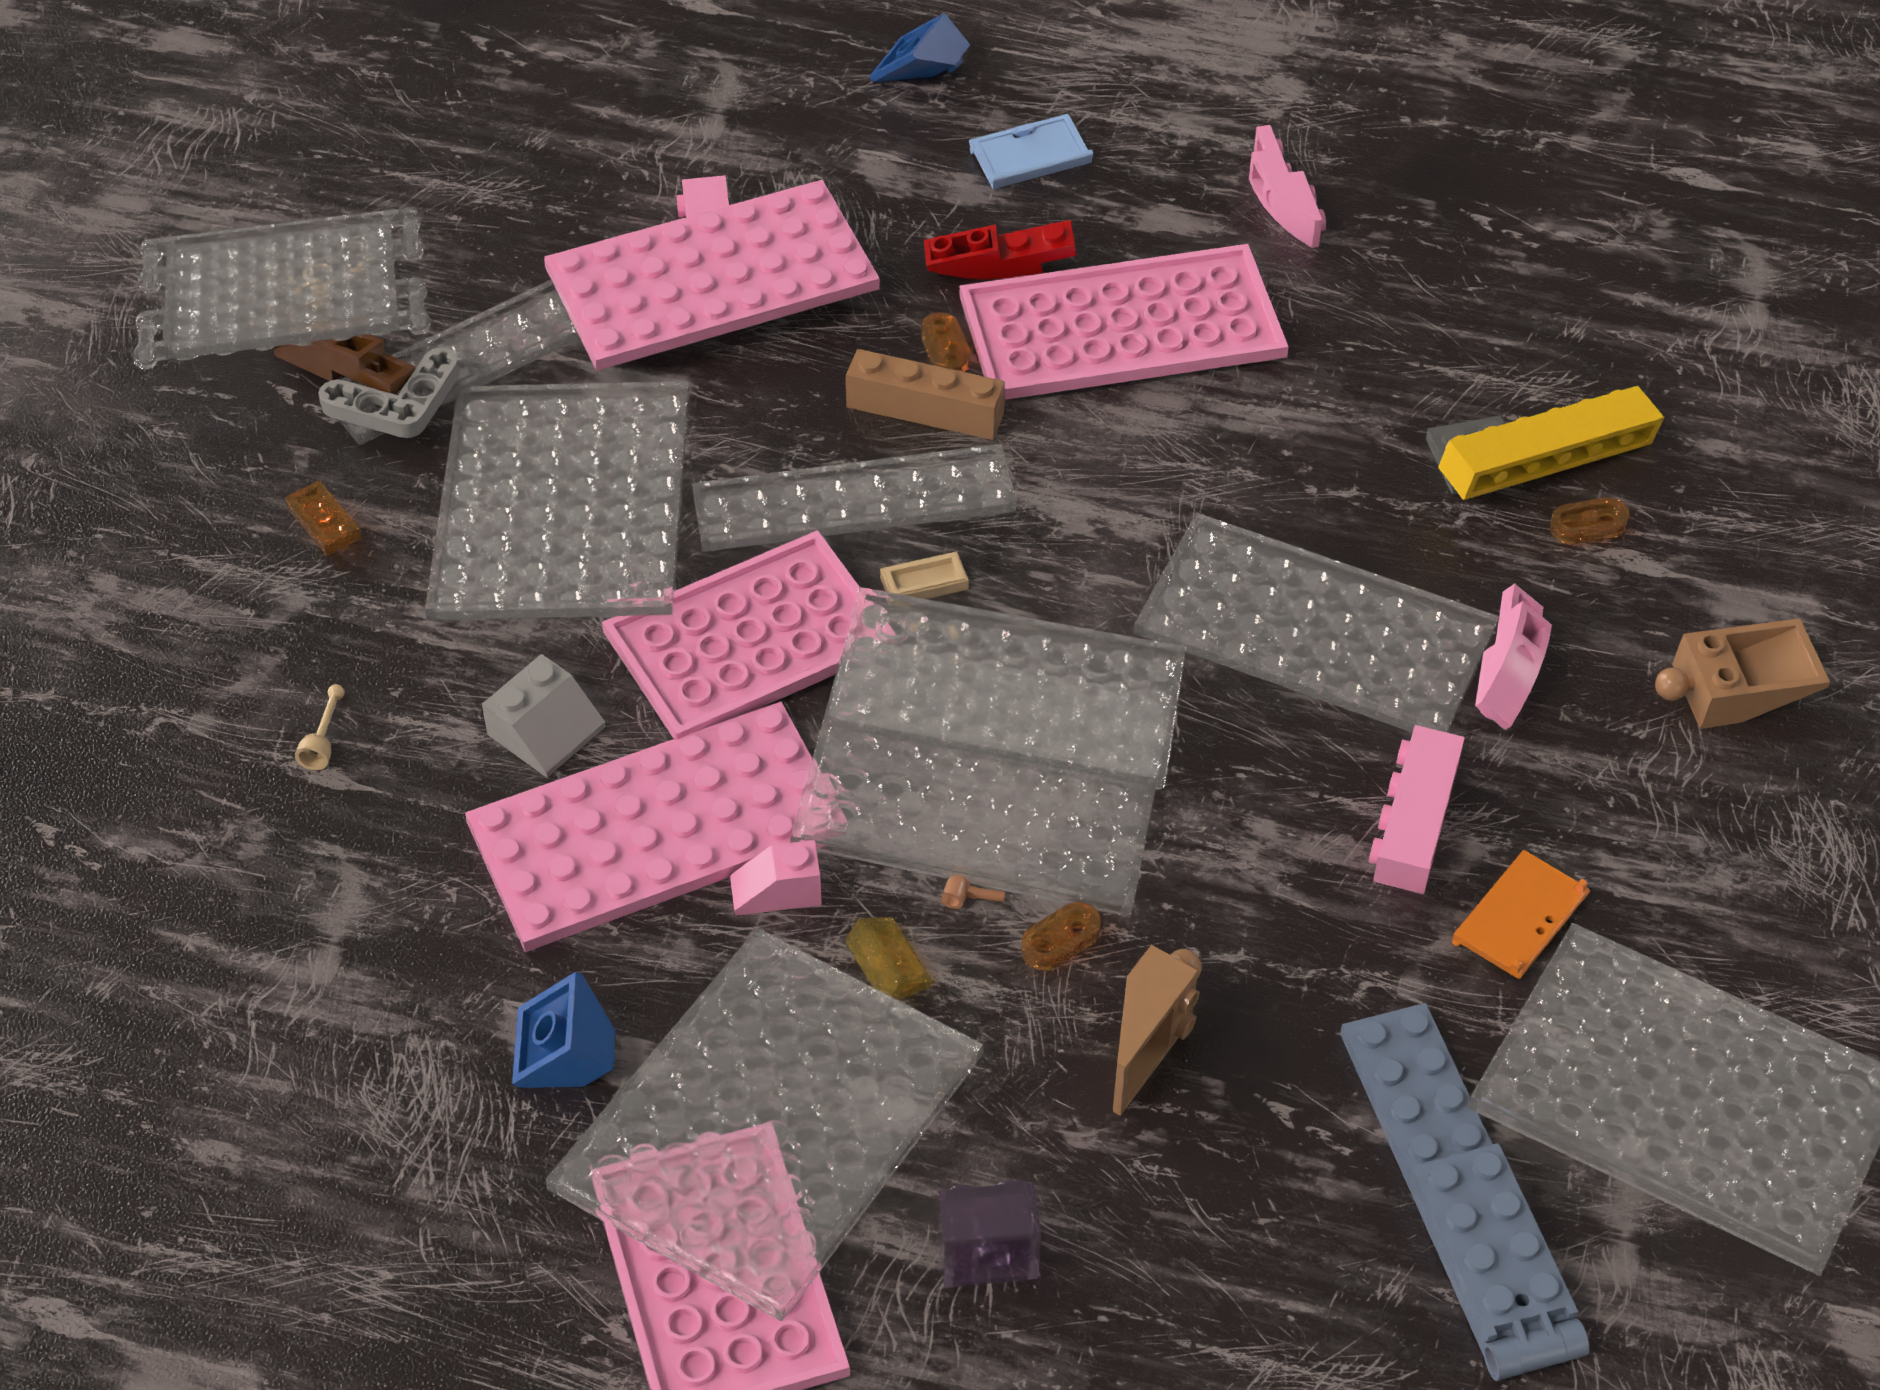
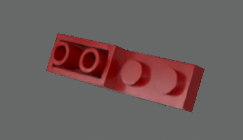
M1071 220L1001 235L998 234L996 225L924 240L927 270L960 278L1003 279L1043 274L1042 263L1077 256Z

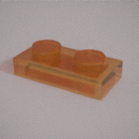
M320 480L285 497L287 509L326 556L361 539L359 527Z

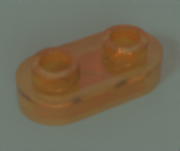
M942 312L933 313L925 317L921 324V338L932 364L938 367L965 372L970 366V348L957 319L950 314Z
M1609 497L1564 504L1554 510L1550 522V532L1555 539L1566 544H1579L1617 537L1626 530L1630 515L1629 509L1623 502Z
M1072 902L1028 928L1023 934L1021 955L1025 963L1037 970H1050L1092 945L1100 934L1101 919L1098 911L1087 903ZM1073 928H1081V929H1083L1084 931H1083V932H1074L1072 929H1073ZM1041 949H1044V950H1047V951H1049V952H1048V953H1040V952H1037V951H1038V950H1041Z

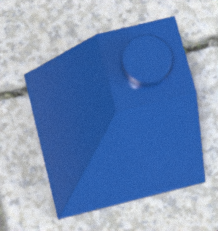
M943 13L901 36L869 78L872 82L933 77L945 70L947 73H951L963 63L962 55L970 44L947 15Z
M578 972L572 973L518 1007L512 1085L519 1088L584 1087L613 1070L615 1061V1029L582 974Z

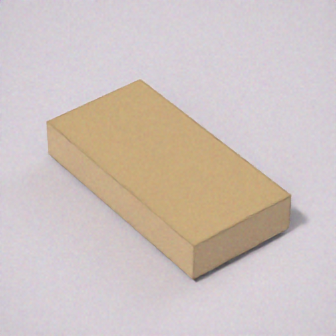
M957 551L880 569V578L891 607L969 590V580Z

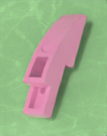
M1271 125L1256 127L1254 152L1251 154L1249 181L1255 194L1265 209L1285 230L1311 248L1319 247L1321 231L1326 229V218L1323 209L1318 210L1316 205L1314 186L1308 184L1303 171L1292 172L1290 163H1285L1282 142L1280 139L1275 138Z
M1515 583L1503 591L1496 642L1483 652L1475 704L1486 718L1492 719L1504 730L1512 726L1531 692L1546 654L1552 624L1542 617L1544 607Z

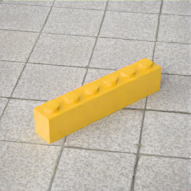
M1639 386L1615 390L1607 395L1593 399H1583L1576 404L1562 408H1552L1541 414L1521 417L1516 421L1499 426H1490L1482 431L1465 436L1458 435L1448 441L1438 468L1461 498L1466 500L1651 445L1663 422L1664 416Z

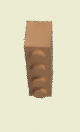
M857 349L846 373L847 408L994 440L1004 415L1005 381L861 349Z

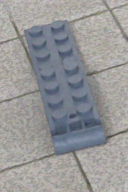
M1423 1003L1342 1024L1340 1035L1481 1349L1491 1377L1495 1381L1587 1356L1589 1354V1341L1582 1323L1578 1318H1575L1578 1315V1310L1500 1144L1492 1145L1427 1004Z

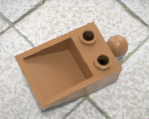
M1800 618L1683 634L1672 663L1673 667L1662 670L1655 680L1656 691L1662 698L1675 701L1681 699L1684 695L1686 696L1700 729L1747 721L1828 688L1830 684L1829 678Z
M1151 945L1127 976L1113 1112L1120 1116L1177 1039L1181 1038L1184 1040L1195 1025L1197 1017L1193 1015V1008L1200 994L1196 990V983L1201 973L1202 965L1197 954L1191 950L1179 949L1169 955Z

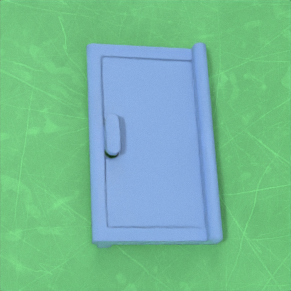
M1069 114L969 140L970 152L975 154L992 189L1092 163L1093 151L1087 149Z

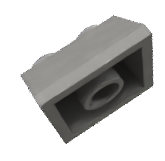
M542 654L482 703L487 735L547 778L606 727L605 721L573 676Z

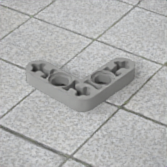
M444 347L428 351L399 395L345 380H331L322 385L318 392L322 411L331 418L403 438L415 437L426 428L458 379L460 369L457 354L453 350ZM423 388L434 390L428 396L415 395L418 390ZM376 404L382 406L379 411L374 413L362 411L368 405Z

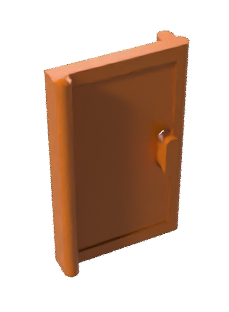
M1523 849L1455 931L1452 944L1456 947L1462 944L1512 976L1520 979L1590 893V889L1587 887L1588 883L1584 879H1581L1579 882Z

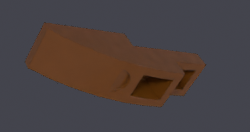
M341 327L310 328L299 332L274 350L276 357L328 381L337 380L344 375L370 388L391 394H396L400 391L415 371L414 365L385 353L383 339L364 332Z

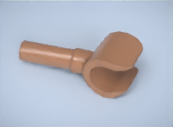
M954 875L946 883L941 902L943 905L953 909L962 908L966 897L1004 902L1005 891L977 888V886H971V883L965 877Z

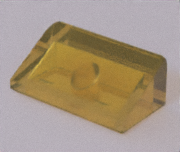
M893 917L857 920L845 941L883 1004L894 1003L931 986L933 983L931 977Z

